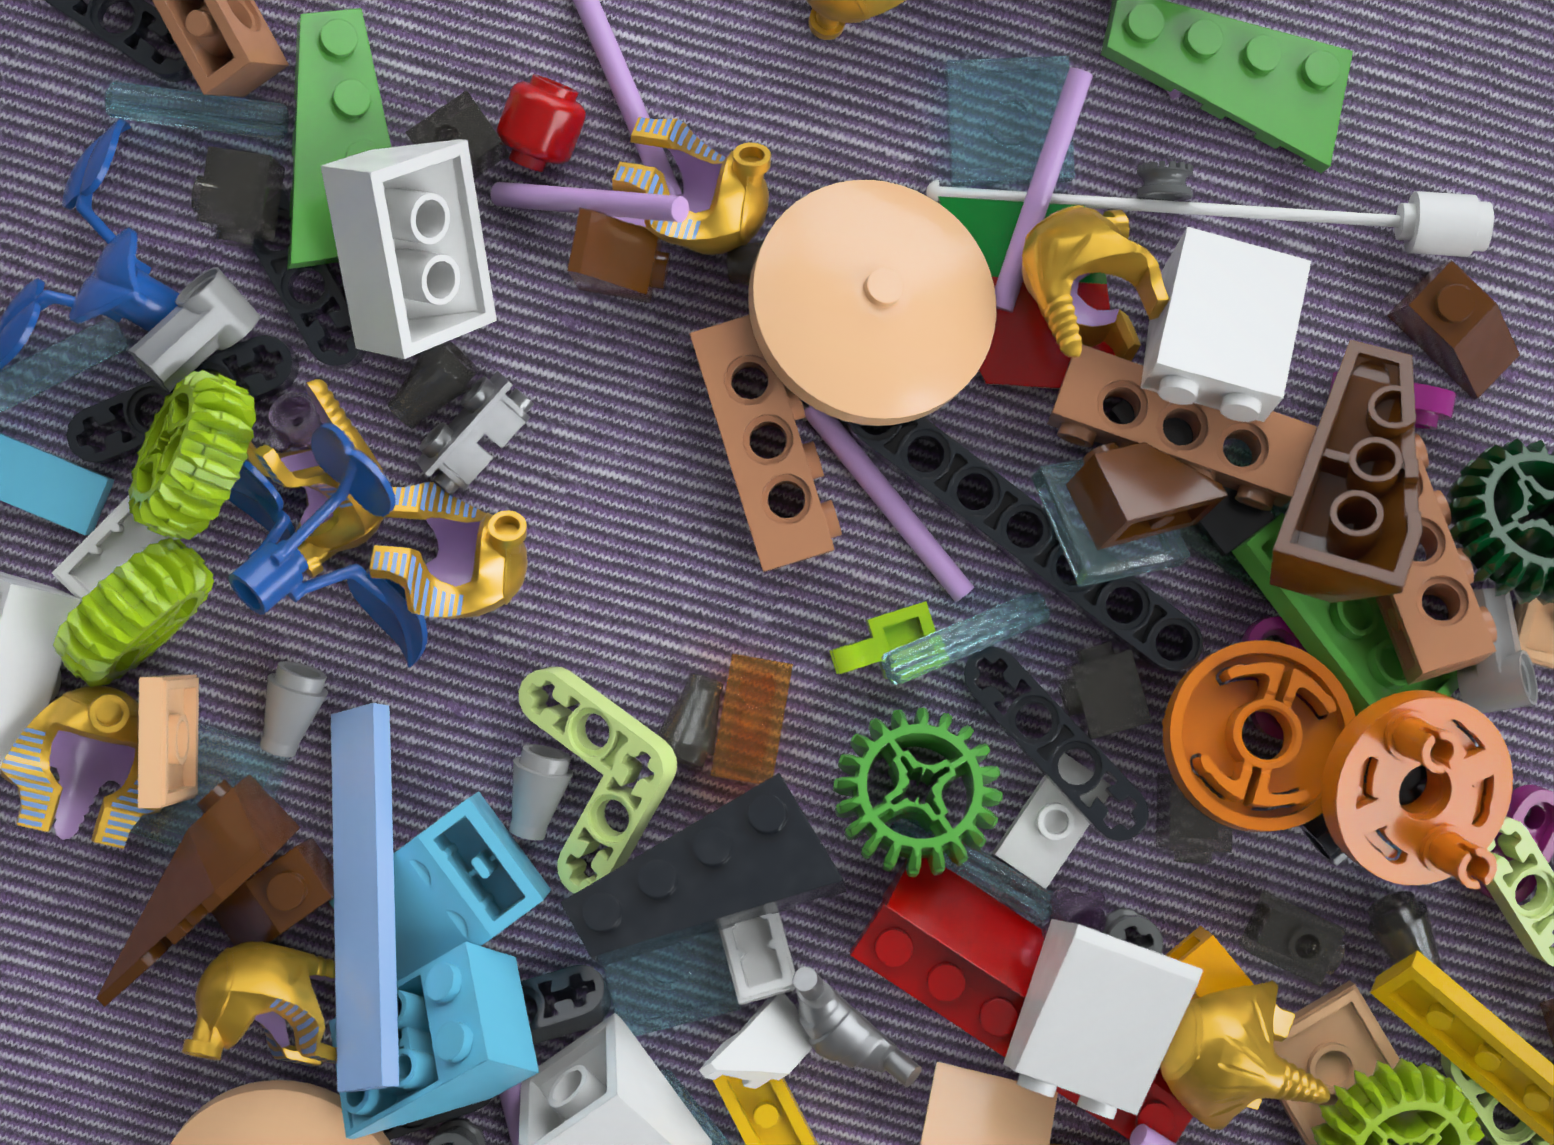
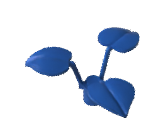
M122 118L117 120L83 152L69 176L62 198V207L67 210L75 207L79 214L108 245L99 256L95 270L82 284L76 296L44 290L45 282L36 278L13 298L0 319V370L20 352L28 341L40 312L52 304L72 307L69 319L76 324L85 322L98 315H104L117 323L122 318H125L148 332L178 306L175 301L180 293L149 276L151 267L136 258L137 232L127 227L118 235H115L92 209L93 192L100 186L109 170L119 136L131 128L130 123Z
M324 423L317 428L311 439L314 458L318 465L339 483L336 492L295 532L290 517L282 511L284 504L279 492L255 466L245 460L239 473L240 479L235 481L228 501L256 520L269 531V534L260 547L248 556L249 559L229 575V583L236 595L252 611L264 615L286 595L293 602H297L309 592L347 579L349 590L356 601L400 647L408 668L413 666L420 659L426 648L428 632L424 616L413 614L408 610L405 589L390 579L371 578L370 572L367 573L359 564H352L303 582L302 573L308 569V563L303 554L297 549L348 497L349 493L369 513L381 517L389 514L395 507L396 498L388 479L379 467L362 451L356 450L351 439L335 424Z

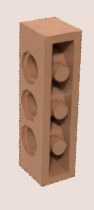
M152 0L204 95L245 97L289 66L254 0Z
M750 315L691 332V340L763 573L834 551L831 538L841 536L842 532L832 500L820 503L813 479L824 476L813 441L802 444L796 426V420L806 418L802 401L783 384L768 365L754 336ZM744 368H757L767 377L768 386L761 396L754 399H745L737 395L733 390V379ZM767 425L780 429L786 438L784 451L777 457L770 459L759 457L750 446V439L753 433L758 428ZM792 484L800 489L804 496V507L798 515L791 518H782L771 511L768 505V497L776 486Z
M1083 344L1080 357H1071L1047 425L1059 428L1057 436L1061 439L1089 448L1093 447L1094 441L1101 444L1116 443L1118 448L1146 442L1222 484V486L1237 491L1235 496L1237 501L1256 509L1270 511L1273 505L1282 507L1292 499L1318 428L1317 426L1274 411L1271 412L1264 422L1257 420L1240 422L1225 417L1218 409L1196 403L1188 405L1170 403L1163 400L1157 392L1141 388L1143 365ZM1112 397L1127 400L1133 407L1134 420L1127 424L1112 422L1104 413L1103 402ZM1179 418L1186 421L1193 432L1192 443L1176 445L1170 442L1163 431L1164 420ZM1234 438L1245 442L1252 453L1251 464L1246 467H1240L1230 463L1223 452L1225 440Z
M1415 433V444L1419 467L1418 498L1422 521V534L1419 542L1425 549L1426 560L1412 562L1402 593L1375 597L1408 685L1481 663L1496 652L1493 642L1497 640V629L1493 617L1485 606L1479 607L1471 587V583L1474 581L1471 561L1462 552L1463 548L1456 549L1448 526L1451 524V512L1448 502L1440 490H1433L1425 470L1429 465L1428 453L1422 438L1417 433ZM1434 595L1439 597L1447 606L1448 619L1440 621L1431 618L1423 609L1422 596Z

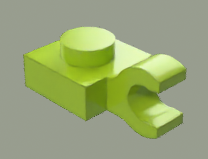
M926 601L865 620L871 638L829 650L836 674L846 673L879 662L884 679L945 660Z

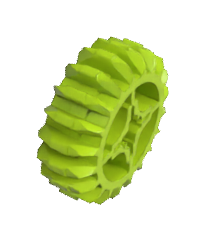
M204 370L200 372L193 371L176 383L173 393L165 396L162 408L159 412L155 413L154 421L149 431L145 432L142 448L137 452L139 457L135 468L131 472L133 482L128 489L130 499L129 510L133 514L134 521L147 526L148 530L162 536L190 540L198 533L200 534L207 529L210 520L219 516L222 504L230 499V492L235 481L240 479L239 473L243 462L249 457L247 454L249 443L254 438L252 427L256 421V412L254 410V397L249 395L248 390L237 386L236 381L218 373L213 375Z
M168 538L160 540L158 543L149 544L141 553H134L120 567L116 566L110 575L104 580L98 581L97 586L89 594L82 597L81 603L68 613L67 620L58 628L53 647L61 657L66 668L76 678L80 677L90 687L110 684L114 679H121L129 670L136 669L143 660L152 656L158 648L184 626L185 622L198 612L197 608L207 600L208 593L212 590L214 579L213 573L204 565L205 560L192 547L188 548L180 539Z
M1403 1058L1398 1061L1394 1069L1388 1064L1377 1060L1374 1073L1369 1077L1365 1073L1354 1070L1355 1084L1348 1090L1334 1085L1336 1096L1339 1100L1335 1105H1319L1322 1113L1321 1116L1326 1123L1311 1128L1314 1140L1318 1145H1477L1476 1143L1485 1137L1481 1131L1480 1124L1475 1120L1478 1113L1475 1111L1473 1103L1462 1094V1089L1450 1077L1446 1078L1434 1067L1428 1066L1425 1063L1416 1067L1412 1062H1408ZM1389 1138H1391V1139H1393L1394 1141H1392L1391 1143H1389L1387 1140H1388Z

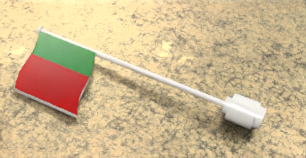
M939 180L931 182L927 187L926 195L937 203L939 199L940 205L952 213L972 235L986 259L995 288L1027 192L939 186ZM1414 191L1408 203H1400L1396 215L1053 193L1045 215L1046 218L1052 213L1067 207L1081 205L1096 209L1395 227L1396 240H1404V247L1407 253L1469 257L1473 251L1485 252L1490 244L1494 225V211L1491 202L1479 201L1476 195L1423 191ZM1090 273L1081 279L1078 283L1077 295L1087 305L1096 310H1110L1106 274ZM1023 280L1013 312L996 308L993 339L987 356L979 368V372L985 384L1060 389L1071 357L1061 352L1060 345L1056 343V338L1052 335V331L1042 316L1037 302L1027 290ZM1105 342L1092 347L1115 356L1113 349Z

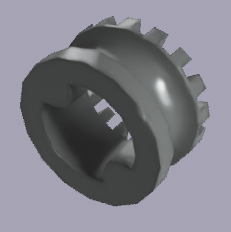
M1153 161L1143 163L1137 167V175L1144 180L1143 186L1137 189L1138 199L1186 201L1193 197V189L1186 185L1187 177L1193 175V165L1185 164V162L1176 163V161H1170L1169 167H1165V161H1159L1158 167V163Z

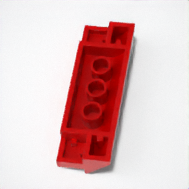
M921 858V868L916 877H909L906 872V859L883 894L882 903L849 951L850 956L989 1048L1006 1057L1047 932L946 865L942 874L933 875L929 869L927 858ZM1160 1067L1137 1115L1117 1108L1113 1120L1085 1110L1129 1140L1133 1130L1138 1125L1145 1124L1175 1144L1193 1118V1115L1171 1092L1166 1081L1163 1079ZM1060 1087L1056 1088V1092L1077 1105L1080 1097L1079 1094Z

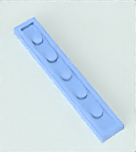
M370 703L331 714L337 1092H358L399 1086L389 705Z

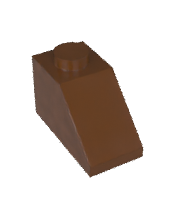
M579 208L567 271L579 290L651 304L653 289L664 290L670 264V253L662 252L661 239L645 228L593 210Z
M1452 260L1429 271L1387 314L1410 339L1474 400L1478 399L1520 356L1497 303Z
M1146 442L1118 448L1116 443H1108L1093 449L1083 457L1082 462L1084 465L1066 484L1097 550L1196 525L1227 496L1222 484Z
M311 838L295 846L244 882L211 913L235 946L250 941L270 943L334 897L333 866L315 840Z

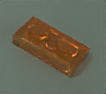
M732 653L711 776L761 784L774 775L793 667L792 663Z

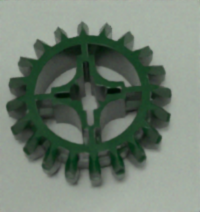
M1518 438L1512 442H1507L1502 448L1496 444L1485 449L1476 460H1470L1460 470L1461 475L1451 485L1446 496L1451 500L1449 508L1451 523L1454 526L1449 531L1454 543L1462 544L1464 548L1462 552L1469 557L1470 561L1478 569L1474 582L1484 581L1487 578L1495 582V597L1506 595L1513 590L1519 605L1531 602L1535 598L1543 606L1548 603H1554V451L1548 454L1542 439L1530 443L1527 447Z

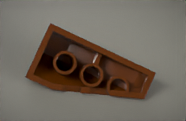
M1349 340L1273 548L1270 585L1331 603L1403 592L1422 534L1421 511H1419L1418 498L1419 467L1415 444L1416 413L1412 355Z
M250 774L234 787L224 779L196 804L204 814L187 829L96 999L104 1007L155 963L171 945H175L209 912L211 913L301 828Z

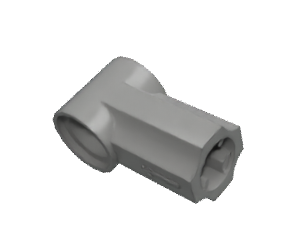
M218 267L205 271L191 281L177 296L175 303L178 306L128 350L144 372L168 392H171L175 388L176 383L193 372L215 350H224L231 347L246 336L259 321L260 315Z
M1495 588L1474 590L1473 592L1479 607L1485 606L1495 622L1497 640L1493 643L1496 652L1479 664L1457 670L1462 701L1483 714L1535 705L1538 699L1536 675L1528 653L1525 650H1521L1510 592L1506 595L1495 597Z

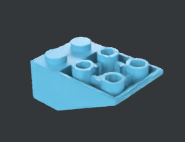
M479 791L393 853L397 981L464 942L482 946L542 902L551 891V888ZM333 898L331 901H329V903H330L331 906L334 908V898Z
M464 942L397 981L399 1086L358 1092H339L346 1138H360L491 1099L539 1073L516 957ZM335 1017L329 1021L332 1045L337 1048Z

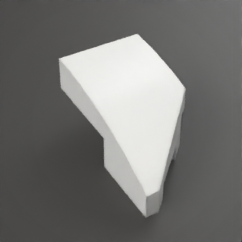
M785 993L770 997L738 1033L719 1046L699 1071L705 1078L713 1080L721 1075L742 1079L744 1087L757 1089L771 1079H782L812 1049L808 1040L809 1036L799 1021V1010Z

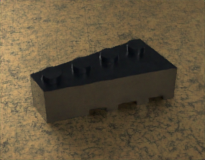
M777 773L560 903L590 957L599 965L605 966L677 944L679 941L707 932L714 933L733 927L736 923L769 913L775 914L795 908V905L822 897L828 898L847 891L844 879L780 773Z

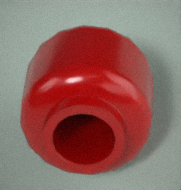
M537 74L532 75L530 82L522 81L514 84L510 90L496 132L501 142L512 148L509 159L538 172L544 171L547 162L552 164L568 162L573 154L586 117L584 107L576 101L579 92Z

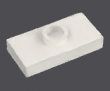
M129 495L52 572L75 597L80 599V602L82 597L89 594L97 586L98 581L104 580L114 571L116 566L120 567L134 553H141L149 544L172 538L152 532L147 529V526L134 521L133 514L129 510Z
M1064 753L1059 759V773L1068 783L1074 785L1084 784L1092 778L1094 774L1092 771ZM1044 775L993 853L1046 889L1090 824ZM1102 779L1094 790L1080 796V799L1088 807H1091L1096 797L1104 804L1109 797L1105 789L1111 786V784Z
M769 913L720 930L737 1000L740 1005L796 990L793 984L795 968L780 913Z

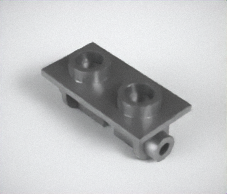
M499 371L490 380L485 376L477 380L464 394L460 403L464 407L449 425L442 422L435 426L420 444L419 450L422 452V455L416 462L428 477L439 468L441 471L434 480L451 495L459 487L466 490L469 484L493 459L477 443L484 434L502 449L531 418L527 412L534 403L517 388L507 396L506 392L513 384Z

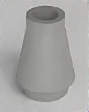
M282 661L278 663L276 673L268 675L263 735L259 745L262 750L280 757H294L296 755L299 743L328 695V691L324 688L327 676L322 671L305 664Z
M527 744L523 746L521 756L513 759L510 833L528 840H543L545 838L547 827L573 776V771L569 769L571 761L569 754L549 746Z

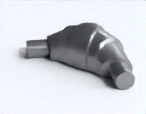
M801 967L795 972L793 984L796 987L799 1001V1021L809 1036L810 1045L818 1055L830 1061H838L849 1068L856 1066L881 1073L887 1071L905 1087H909L915 1082L921 1073V1066L903 1053L828 983L821 979L813 968Z

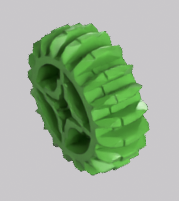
M918 708L914 724L908 725L906 715L901 709L894 710L891 715V731L878 718L871 720L868 728L873 741L864 735L855 734L851 739L850 745L858 756L842 754L839 759L838 767L852 777L836 778L833 784L834 792L852 797L836 805V816L841 818L857 816V820L846 828L844 833L846 838L854 840L866 833L870 839L863 846L861 855L865 859H869L875 854L878 847L887 851L888 853L883 861L882 868L888 872L893 870L899 856L907 858L906 872L909 877H916L921 868V858H927L929 869L933 875L942 874L945 870L943 853H946L957 866L963 865L968 860V856L962 842L976 850H980L984 846L986 839L977 827L993 829L998 822V817L984 807L999 805L1003 798L1001 791L983 786L997 780L1000 775L997 766L980 767L978 764L988 756L990 752L988 745L979 744L970 750L966 744L974 730L971 726L966 725L961 728L957 736L950 733L948 729L952 723V716L949 713L942 714L937 727L928 725L929 713L926 708ZM901 748H926L939 753L946 759L934 765H925L918 762L909 750L903 752ZM884 757L890 766L888 774L893 782L894 790L886 795L880 804L872 808L867 791L868 773L874 764ZM962 777L966 789V810L962 821L955 828H952L946 819L949 811L942 800V792L949 788L954 780ZM910 780H916L917 786L920 781L927 786L936 781L925 800V804H919L918 797L915 803L908 798L900 801L908 788ZM901 818H910L917 821L926 833L931 831L935 837L926 839L907 837L893 831L885 823L891 824Z

